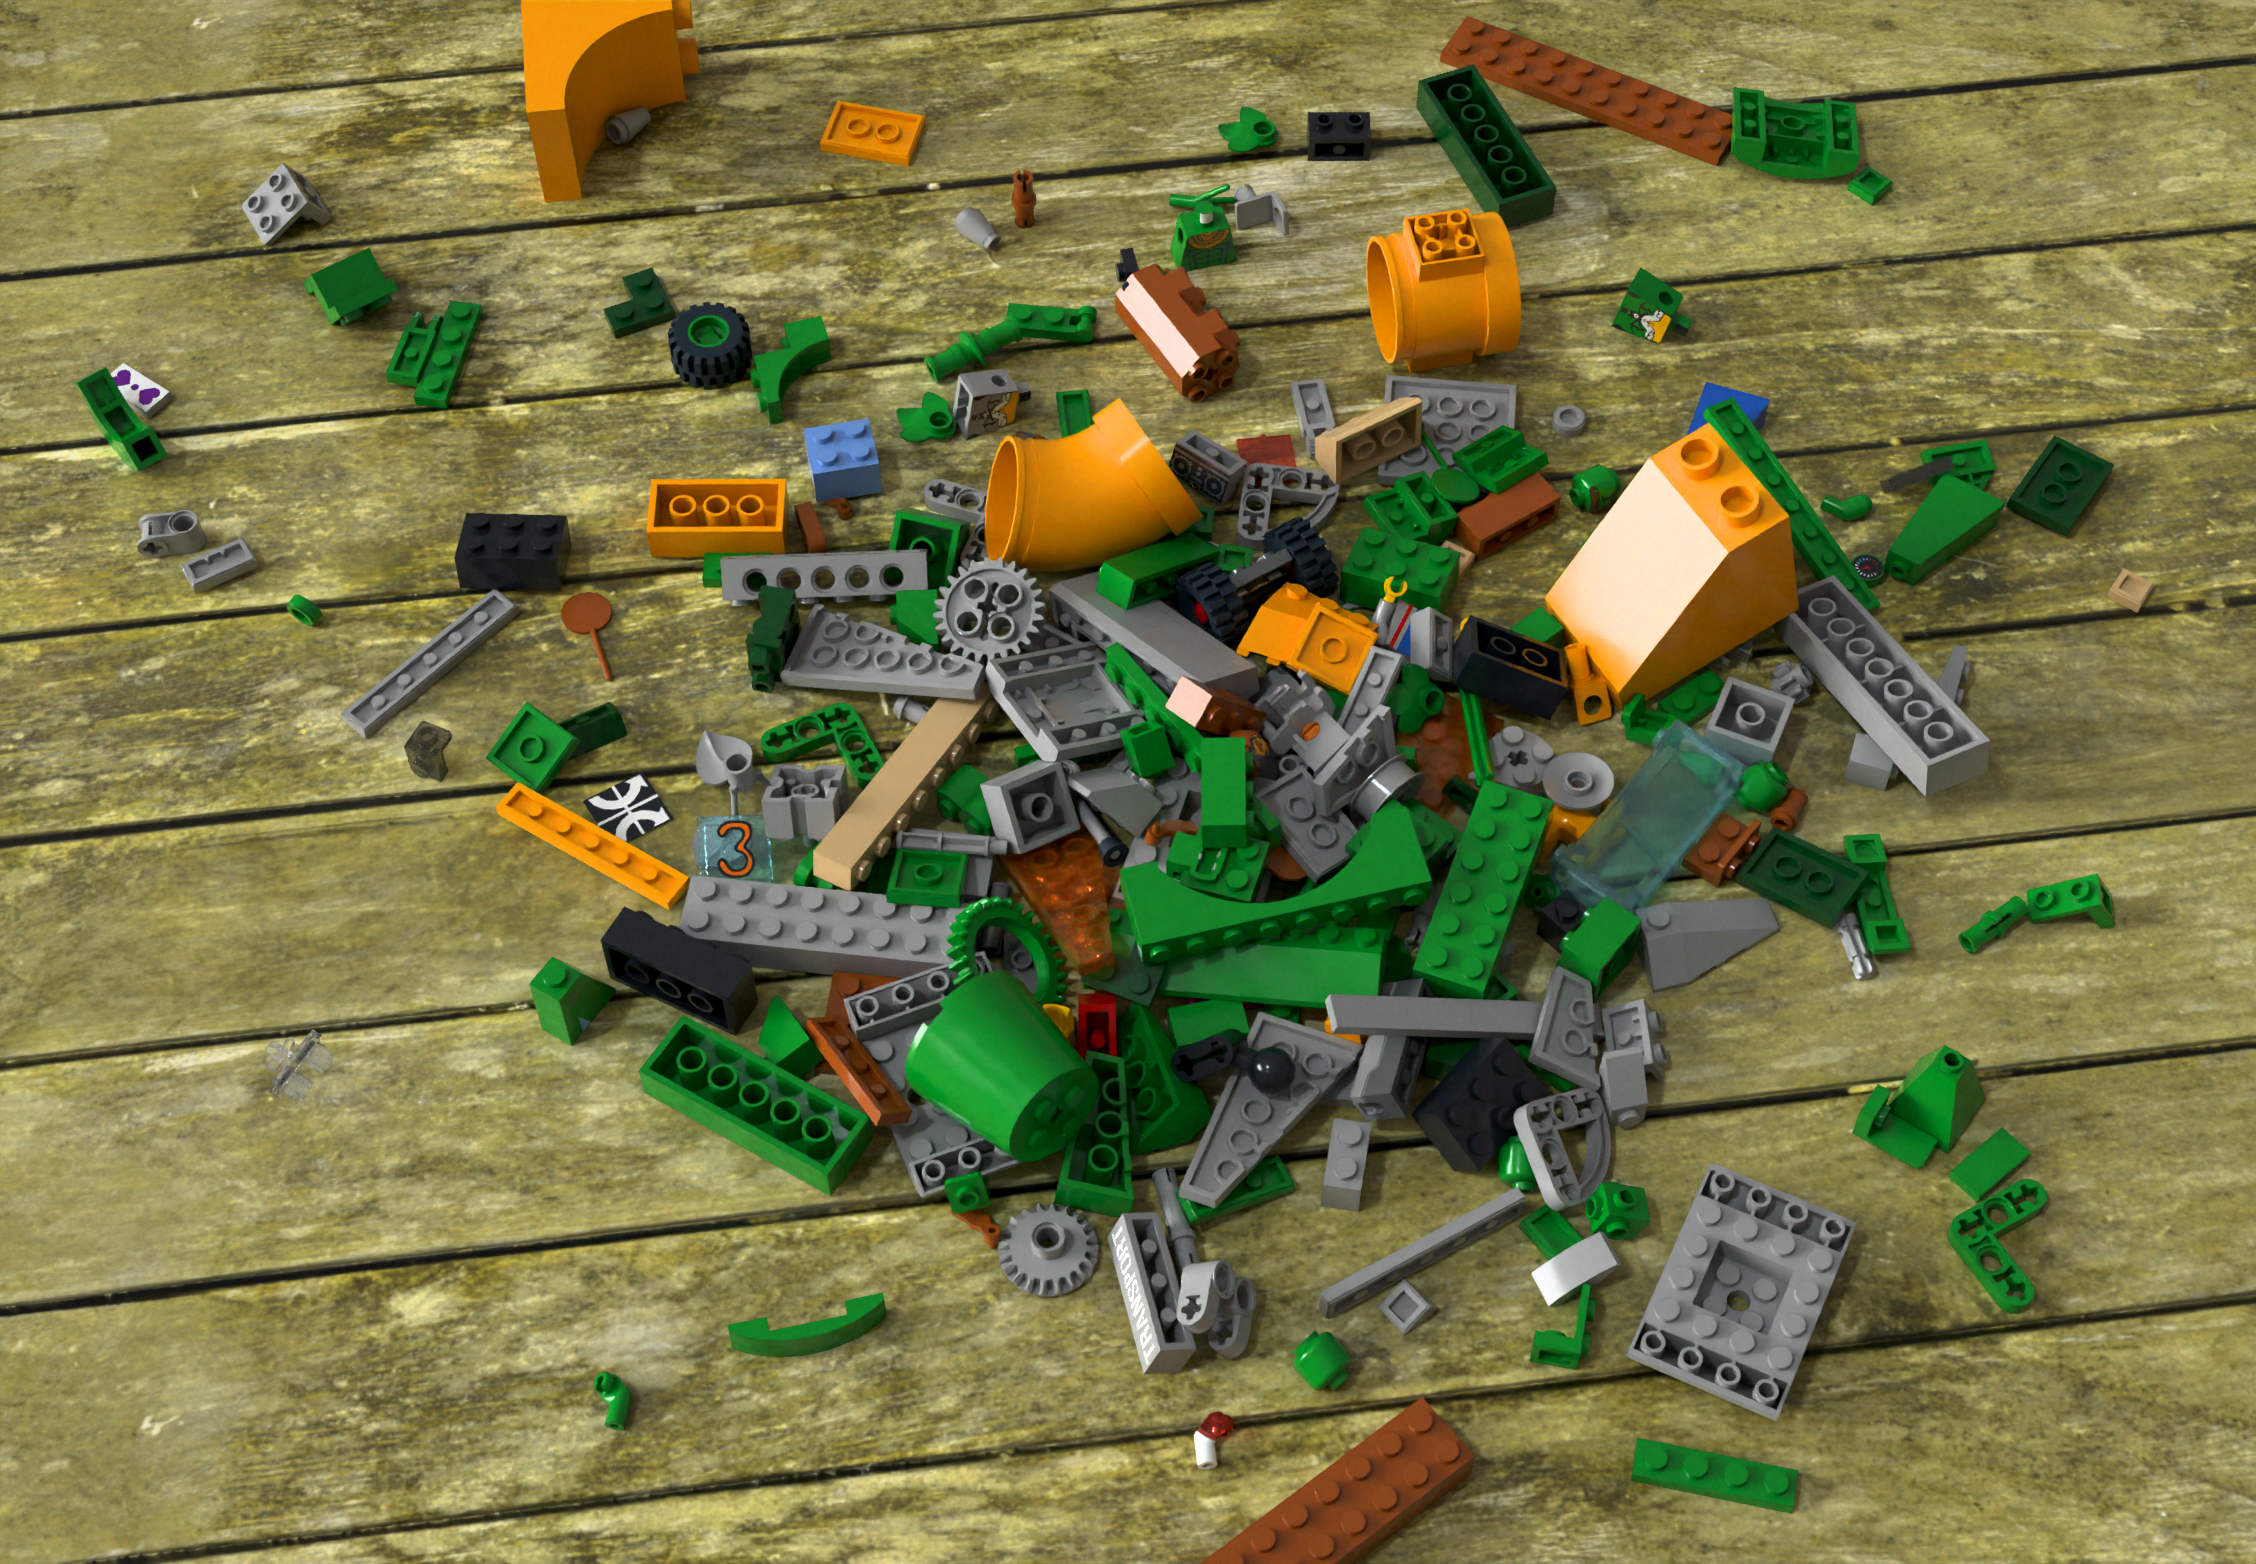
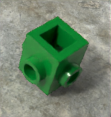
M1603 1182L1586 1201L1585 1214L1589 1219L1592 1235L1604 1232L1606 1237L1612 1240L1624 1239L1633 1241L1651 1221L1645 1189L1641 1187L1622 1185L1618 1182Z

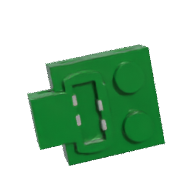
M1199 825L1196 836L1177 831L1166 859V874L1173 879L1180 880L1179 883L1210 897L1233 902L1255 903L1270 859V842L1247 837V847L1202 848L1201 825Z

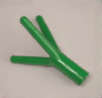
M1225 184L1199 196L1171 194L1169 205L1195 209V205L1200 201H1209L1212 204L1235 203L1236 199L1235 197H1214L1230 189V185Z

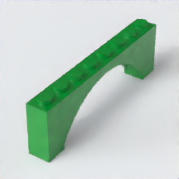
M1407 806L1371 814L1369 834L1358 853L1346 867L1318 888L1286 900L1268 903H1242L1210 897L1192 890L1169 877L1158 868L1157 861L1120 869L1121 890L1142 963L1150 961L1164 962L1172 956L1186 953L1200 954L1208 950V948L1221 945L1236 946L1245 940L1257 937L1272 938L1284 931L1293 929L1307 930L1317 924L1329 921L1343 922L1360 914H1379L1396 906H1415L1424 900L1430 899L1432 879Z

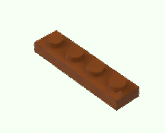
M839 1015L808 1018L804 1031L876 1126L908 1123L912 1109L859 1040H857Z

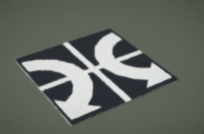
M643 772L583 801L600 828L625 842H629L673 819Z

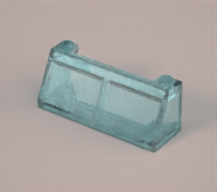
M1678 719L1669 729L1662 727L1651 743L1655 746L1653 754L1576 843L1572 842L1568 846L1561 844L1550 860L1554 866L1549 878L1562 893L1565 890L1569 891L1587 908L1591 905L1596 907L1604 897L1612 900L1632 914H1634L1636 909L1645 908L1680 866L1683 858L1722 811L1725 812L1731 805L1748 767Z

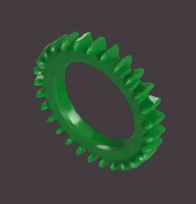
M996 896L991 899L983 898L978 902H974L964 908L963 912L956 915L955 919L957 922L949 927L954 934L946 939L953 946L946 951V955L956 961L949 965L948 969L959 974L953 980L954 985H962L980 975L974 955V942L978 930L989 926L1000 927L1015 935L1029 951L1037 972V988L1034 997L1040 1005H1063L1065 998L1061 995L1066 993L1068 986L1060 984V982L1068 977V973L1059 972L1057 968L1063 966L1066 960L1054 958V954L1061 949V946H1049L1048 942L1054 936V933L1050 932L1042 935L1041 929L1045 925V921L1033 924L1032 918L1035 916V911H1028L1022 915L1023 903H1017L1012 906L1013 900L1011 898L1002 900L1001 897Z

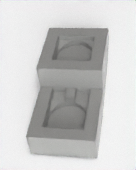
M1598 1232L1564 1250L1531 1274L1548 1306L1558 1307L1579 1291L1583 1283L1591 1284L1594 1287L1622 1264L1605 1233Z

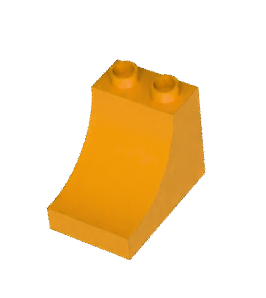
M521 0L526 113L545 203L582 199V182L586 166L596 148L607 137L605 124L610 116L640 106L651 110L666 104L686 101L684 75L700 74L696 37L679 38L678 31L693 28L690 0Z

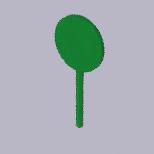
M1421 426V438L1441 467L1431 477V485L1440 496L1452 502L1466 504L1475 501L1479 495L1477 483L1466 473L1447 466Z

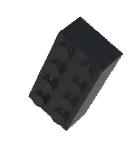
M624 906L601 939L611 979L734 1036L738 1034L758 1004L752 965L748 960L738 954L730 955L725 953L708 940L701 939L699 941L690 937L677 926H666L657 922L644 911L639 910L635 912Z

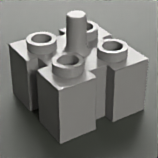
M776 764L770 778L771 786H767L761 801L766 838L790 841L796 839L799 834H803V841L806 847H814L818 841H822L847 811L850 803L846 765H817L816 769H804V765Z

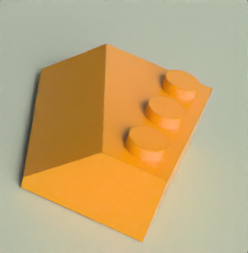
M1286 582L1260 607L1239 644L1236 654L1248 657L1249 652H1254L1267 656L1266 663L1279 666L1280 663H1287L1316 603L1374 632L1377 631L1379 625L1369 621L1366 616L1360 613H1352L1339 607L1331 599L1320 598L1308 592L1302 585Z

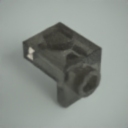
M426 721L420 722L404 745L410 768L417 776L425 779L429 777L439 782L443 781L449 772L443 751L452 739L451 731Z

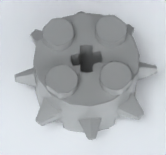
M1518 726L1504 728L1503 732L1497 733L1488 741L1496 778L1495 783L1545 798L1546 793L1543 789L1542 777L1545 767L1554 759L1552 746L1537 734L1522 730ZM1474 771L1468 774L1469 781L1476 782Z

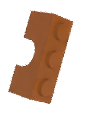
M1181 676L1165 705L1167 709L1192 726L1225 737L1234 730L1242 729L1252 730L1259 734L1262 722L1267 715L1266 712L1237 693L1218 688L1216 692L1201 681Z

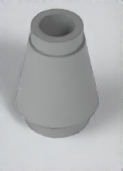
M642 106L612 115L605 124L606 134L613 143L626 144L650 123L651 116L648 110Z
M969 206L961 211L955 220V226L958 228L959 234L988 251L996 248L1001 240V237L979 209Z

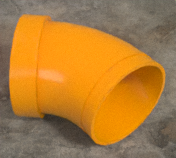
M1118 398L1091 417L1095 424L1076 434L1047 440L1019 439L1016 436H1006L1002 440L993 462L986 498L984 525L986 556L989 560H998L999 557H1002L1003 561L1009 564L1015 561L1019 569L1027 568L1028 572L1053 573L1076 571L1101 566L1103 561L1150 546L1171 532L1177 537L1204 518V516L1124 403Z

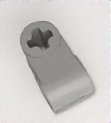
M191 510L159 514L149 513L142 516L139 520L142 536L137 543V549L145 557L160 558L177 554H193L202 550L206 545L207 538L197 515Z

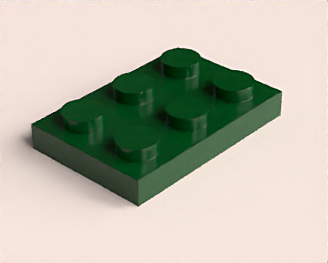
M2054 435L2010 496L2006 507L2067 537L2112 473L2114 464Z
M1774 826L1737 874V883L1833 930L1869 881L1870 871Z

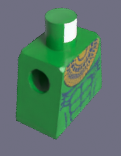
M1200 201L1195 205V211L1182 213L1178 216L1170 248L1177 268L1184 267L1186 272L1237 261L1231 229L1222 207H1214L1209 201Z

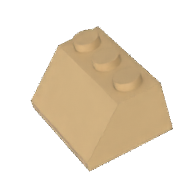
M1419 397L1398 398L1390 403H1384L1377 409L1362 416L1354 417L1349 422L1332 430L1324 431L1321 435L1315 437L1316 461L1334 484L1337 485L1420 446L1422 400Z

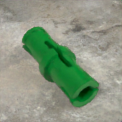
M2014 896L1995 911L1988 910L1981 916V920L1959 934L1960 944L1967 952L1975 953L1993 938H2001L2007 933V928L2029 914L2026 903L2020 897Z

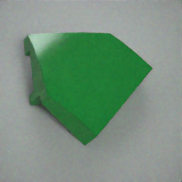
M1986 439L1926 449L1920 455L1928 479L1933 485H1936L1944 472L1983 490L1997 467L1993 462Z

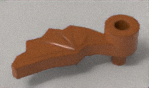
M844 498L825 501L826 505L837 508L838 516L841 520L845 521L853 517L851 504L846 502Z
M1178 818L1174 821L1167 820L1162 826L1160 822L1156 821L1153 826L1148 827L1145 841L1151 846H1157L1162 838L1166 836L1175 837L1177 831L1196 836L1199 826L1194 825L1191 821H1182Z
M951 1209L953 1216L965 1222L972 1230H979L983 1234L985 1243L990 1245L991 1249L997 1248L998 1242L1001 1241V1229L998 1225L991 1224L990 1215L984 1214L983 1209H975L958 1214H953Z

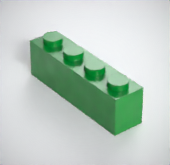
M1191 532L1103 561L1098 573L1099 580L1096 592L1124 610L1132 609L1177 593L1174 590V585L1177 584L1175 582L1176 579L1207 562H1212L1216 566L1220 550Z

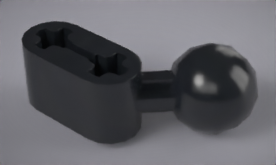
M1236 1029L1224 1030L1175 1052L1171 1059L1172 1071L1181 1081H1194L1234 1065L1248 1072L1252 1086L1259 1092L1271 1095L1281 1094L1289 1089L1296 1073L1294 1061L1286 1051L1275 1047H1267L1255 1051L1248 1047L1244 1034ZM1224 1045L1227 1047L1228 1052L1219 1053L1196 1065L1192 1062L1193 1058H1199L1222 1048Z

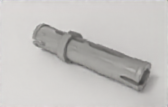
M1162 1168L1153 1173L1152 1180L1156 1187L1168 1231V1238H1166L1167 1246L1173 1251L1178 1276L1181 1279L1183 1269L1187 1264L1200 1262L1195 1246L1198 1239L1196 1232L1190 1228L1188 1218L1175 1194L1179 1187L1175 1169L1169 1168V1176H1167L1166 1168Z

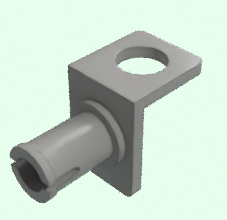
M1244 184L1247 192L1243 189L1242 185L1235 190L1234 197L1238 201L1235 203L1236 227L1239 230L1273 220L1284 236L1289 235L1288 210L1274 191L1257 196L1249 184Z

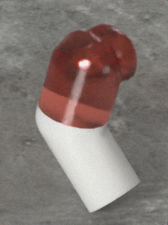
M1220 1411L1208 1414L1195 1432L1194 1442L1199 1469L1209 1470L1217 1466L1215 1442L1220 1435L1227 1436L1228 1433L1232 1432L1234 1422L1230 1415L1223 1414Z

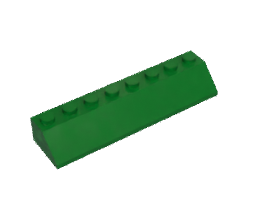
M1095 908L1088 930L1085 967L1093 947L1129 959L1136 940L1127 910ZM1317 924L1307 930L1293 929L1284 931L1272 938L1257 937L1248 939L1236 946L1221 945L1208 948V950L1200 954L1186 953L1172 956L1156 995L1326 1008L1325 1000L1330 994L1381 996L1387 966L1386 929ZM1084 984V989L1099 990Z

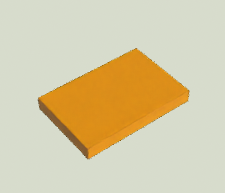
M837 100L820 141V150L909 166L926 124L925 116Z

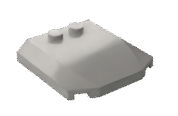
M1092 641L988 660L985 672L991 694L1043 761L1056 762L1123 748L1119 731L1147 721L1144 711L1138 704L1133 705L1128 700L1121 685L1118 682L1113 683L1109 679L1105 671L1107 659L1104 655L1095 651L1097 644Z

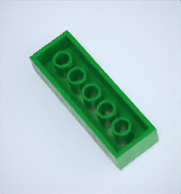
M1488 780L1483 781L1412 968V979L1424 978L1434 994L1446 998L1487 1000L1552 823L1553 800Z
M684 1015L679 1018L639 1070L645 1094L829 1196H832L873 1139L871 1120L868 1115Z

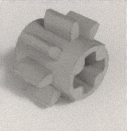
M1789 659L1774 668L1773 675L1775 678L1770 680L1774 692L1794 698L1796 705L1810 697L1811 689L1809 686L1814 684V679L1802 662L1792 666Z

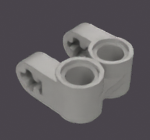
M1226 1260L1187 1264L1181 1275V1289L1176 1310L1178 1321L1193 1333L1200 1334L1209 1329L1208 1342L1210 1347L1224 1358L1232 1359L1239 1356L1247 1346L1252 1316L1256 1307V1291L1253 1283L1246 1277L1235 1278L1234 1270Z

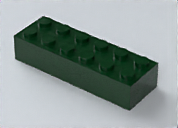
M1473 64L1419 80L1416 108L1483 212H1497L1506 228L1553 214L1556 194L1555 184L1476 66Z

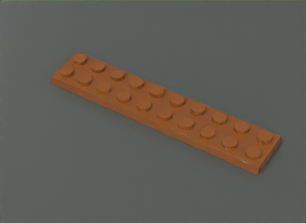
M1466 16L1441 52L1440 62L1458 69L1474 64L1482 77L1715 166L1719 165L1731 145L1733 131L1732 114Z

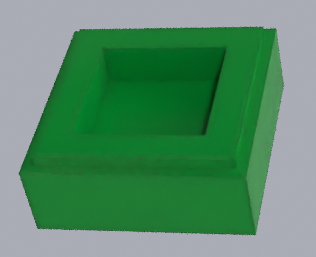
M1868 166L1849 182L1847 190L1872 206L1891 191L1893 182Z

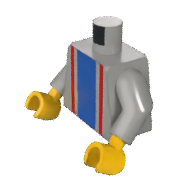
M1391 576L1384 582L1386 596L1380 599L1371 622L1379 625L1376 631L1379 636L1374 645L1404 655L1405 664L1410 663V617L1413 613L1420 610L1401 599L1397 603L1394 602L1397 596H1401L1406 592L1407 583L1403 581L1400 590L1394 593L1390 588L1394 576ZM1465 618V619L1461 622V624H1460V633H1461V631H1462V629H1463V627H1464V624L1467 622L1468 618ZM1452 628V647H1453L1454 643L1456 642V640H1457V638H1458V636H1457V637L1454 636L1456 630L1453 629V628ZM1452 648V665H1453V648ZM1402 670L1396 683L1402 682Z

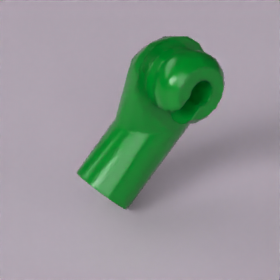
M606 1371L601 1372L594 1380V1388L610 1406L605 1426L613 1430H623L632 1402V1393L616 1374Z

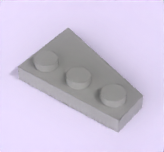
M1379 704L1312 781L1316 814L1328 817L1351 802L1353 796L1365 780L1382 764L1397 755L1390 707Z
M1560 966L1552 972L1528 1061L1581 1087H1589L1596 1092L1601 1087L1600 1074H1596L1595 1068L1598 1050L1597 1043H1593L1592 1024L1595 1022L1591 981Z

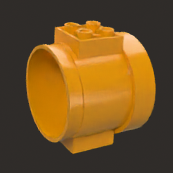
M1469 208L1405 217L1403 232L1391 233L1388 236H1372L1369 239L1366 253L1369 307L1380 351L1388 363L1406 360L1409 372L1472 363L1473 352L1477 356H1485L1515 350L1521 330L1520 284L1511 239L1502 218L1497 212L1492 211L1471 215Z

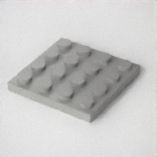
M1386 375L1384 403H1390L1403 397H1419L1422 400L1421 426L1447 466L1464 472L1453 461L1452 454L1502 425L1514 429L1517 385ZM1421 438L1420 446L1378 465L1377 484L1395 485L1396 479L1424 470L1431 478L1433 473L1441 469V467ZM1477 483L1479 492L1492 493V491Z

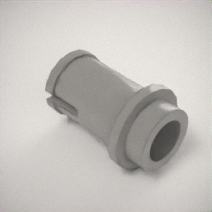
M901 694L894 704L893 713L901 721L905 718L918 724L931 707L913 700V695L905 696Z

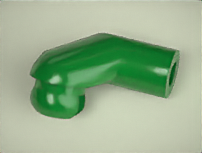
M1827 494L1820 509L1845 521H1852L1870 512L1872 500L1867 495L1860 494L1841 501Z

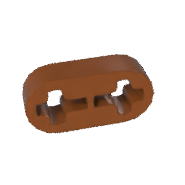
M812 502L794 505L797 523L808 553H828L825 538Z

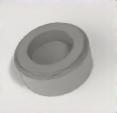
M1561 406L1553 414L1552 428L1560 436L1567 438L1576 437L1584 430L1586 422L1585 413L1576 406Z

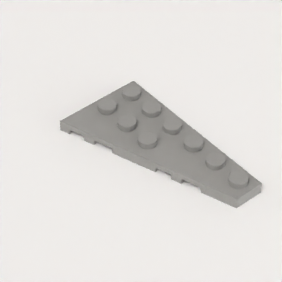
M815 603L780 676L783 684L788 686L976 700L986 678L984 665L962 658L953 653L946 655L934 651L931 645L923 642L920 645L911 643L907 636L869 622L857 623L850 620L849 615L838 612L833 614L826 611L825 606Z
M1259 1011L1247 1037L1248 1047L1255 1051L1267 1047L1280 1048L1291 1055L1296 1066L1295 1079L1289 1089L1283 1093L1275 1095L1265 1094L1252 1086L1247 1071L1234 1066L1181 1183L1179 1197L1216 1208L1360 1059L1365 1045Z

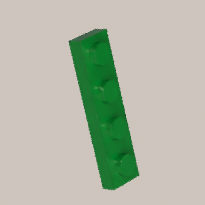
M450 300L414 394L416 405L448 408L483 315L481 304Z
M1637 1438L1630 1481L1791 1514L1794 1508L1798 1470Z

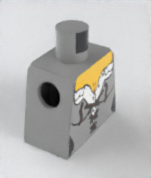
M1004 369L959 374L952 416L955 418L956 426L966 441L1011 424L1015 418L1017 404L1031 399L1030 387L1025 381L1015 384Z

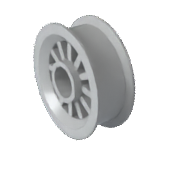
M1404 754L1396 755L1377 768L1360 786L1349 804V812L1352 814L1359 813L1368 822L1371 819V814L1377 813L1391 798H1394L1402 805L1411 797L1415 798L1421 790L1426 776L1423 772L1415 773L1406 764L1407 757Z

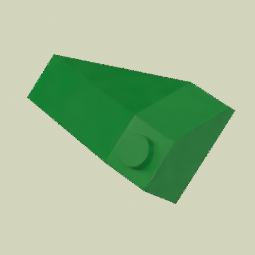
M1134 1003L1116 1021L1117 1057L1124 1058L1129 1147L1132 1153L1139 1155L1189 1142L1210 1121L1212 1114L1196 1080L1190 1082L1181 1081L1173 1073L1171 1059L1177 1051L1151 1010Z

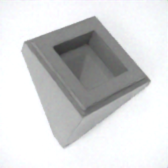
M1403 1279L1378 1307L1404 1335L1411 1332L1438 1309L1432 1301L1406 1279Z

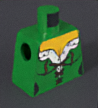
M1640 268L1626 292L1612 327L1648 341L1660 343L1668 329L1685 338L1694 320L1677 312L1683 299L1680 292L1648 271Z

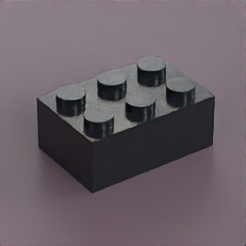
M466 513L454 557L460 588L561 591L571 551L567 516Z
M1469 616L1452 647L1454 685L1459 686L1460 689L1467 693H1477L1488 697L1499 705H1509L1520 709L1531 717H1541L1550 721L1568 690L1564 650L1475 616Z
M1506 1037L1483 1038L1476 1042L1411 1113V1116L1453 1171H1480L1516 1131L1514 1124L1516 1109L1534 1100L1545 1098L1548 1093Z

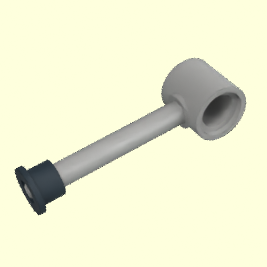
M1071 760L1060 761L1064 775L1080 772V767ZM1068 786L1076 814L1099 844L1098 850L1102 854V862L1107 867L1119 866L1127 858L1129 853L1126 844L1119 842L1116 837L1109 835L1084 799Z

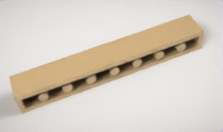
M983 682L976 700L938 698L813 851V875L846 891H852L859 881L864 882L867 879L872 865L879 857L883 858L887 854L891 841L895 838L898 831L901 829L906 830L911 816L915 811L919 812L923 809L931 791L934 788L938 789L942 785L947 771L952 765H958L967 746L970 743L974 744L979 738L982 727L987 721L992 722L996 717L999 703L996 702V699L991 694L987 682Z

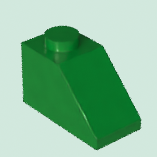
M937 589L896 591V604L890 605L891 625H897L898 633L907 636L909 642L920 645L922 642L933 646L934 651L940 653V639L935 629L939 623L933 617L934 613L939 612L934 603L938 599Z
M776 995L772 998L758 1045L766 1055L763 1059L800 1078L822 1062L825 1057L780 996Z

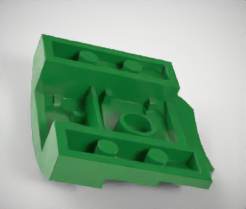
M1733 88L1732 155L1738 160L1762 172L1794 179L1831 178L1856 170L1860 152L1855 103L1825 99L1824 104L1792 103L1765 97L1764 91Z

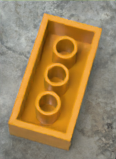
M651 479L646 530L651 557H704L705 553L786 554L789 515L786 479Z

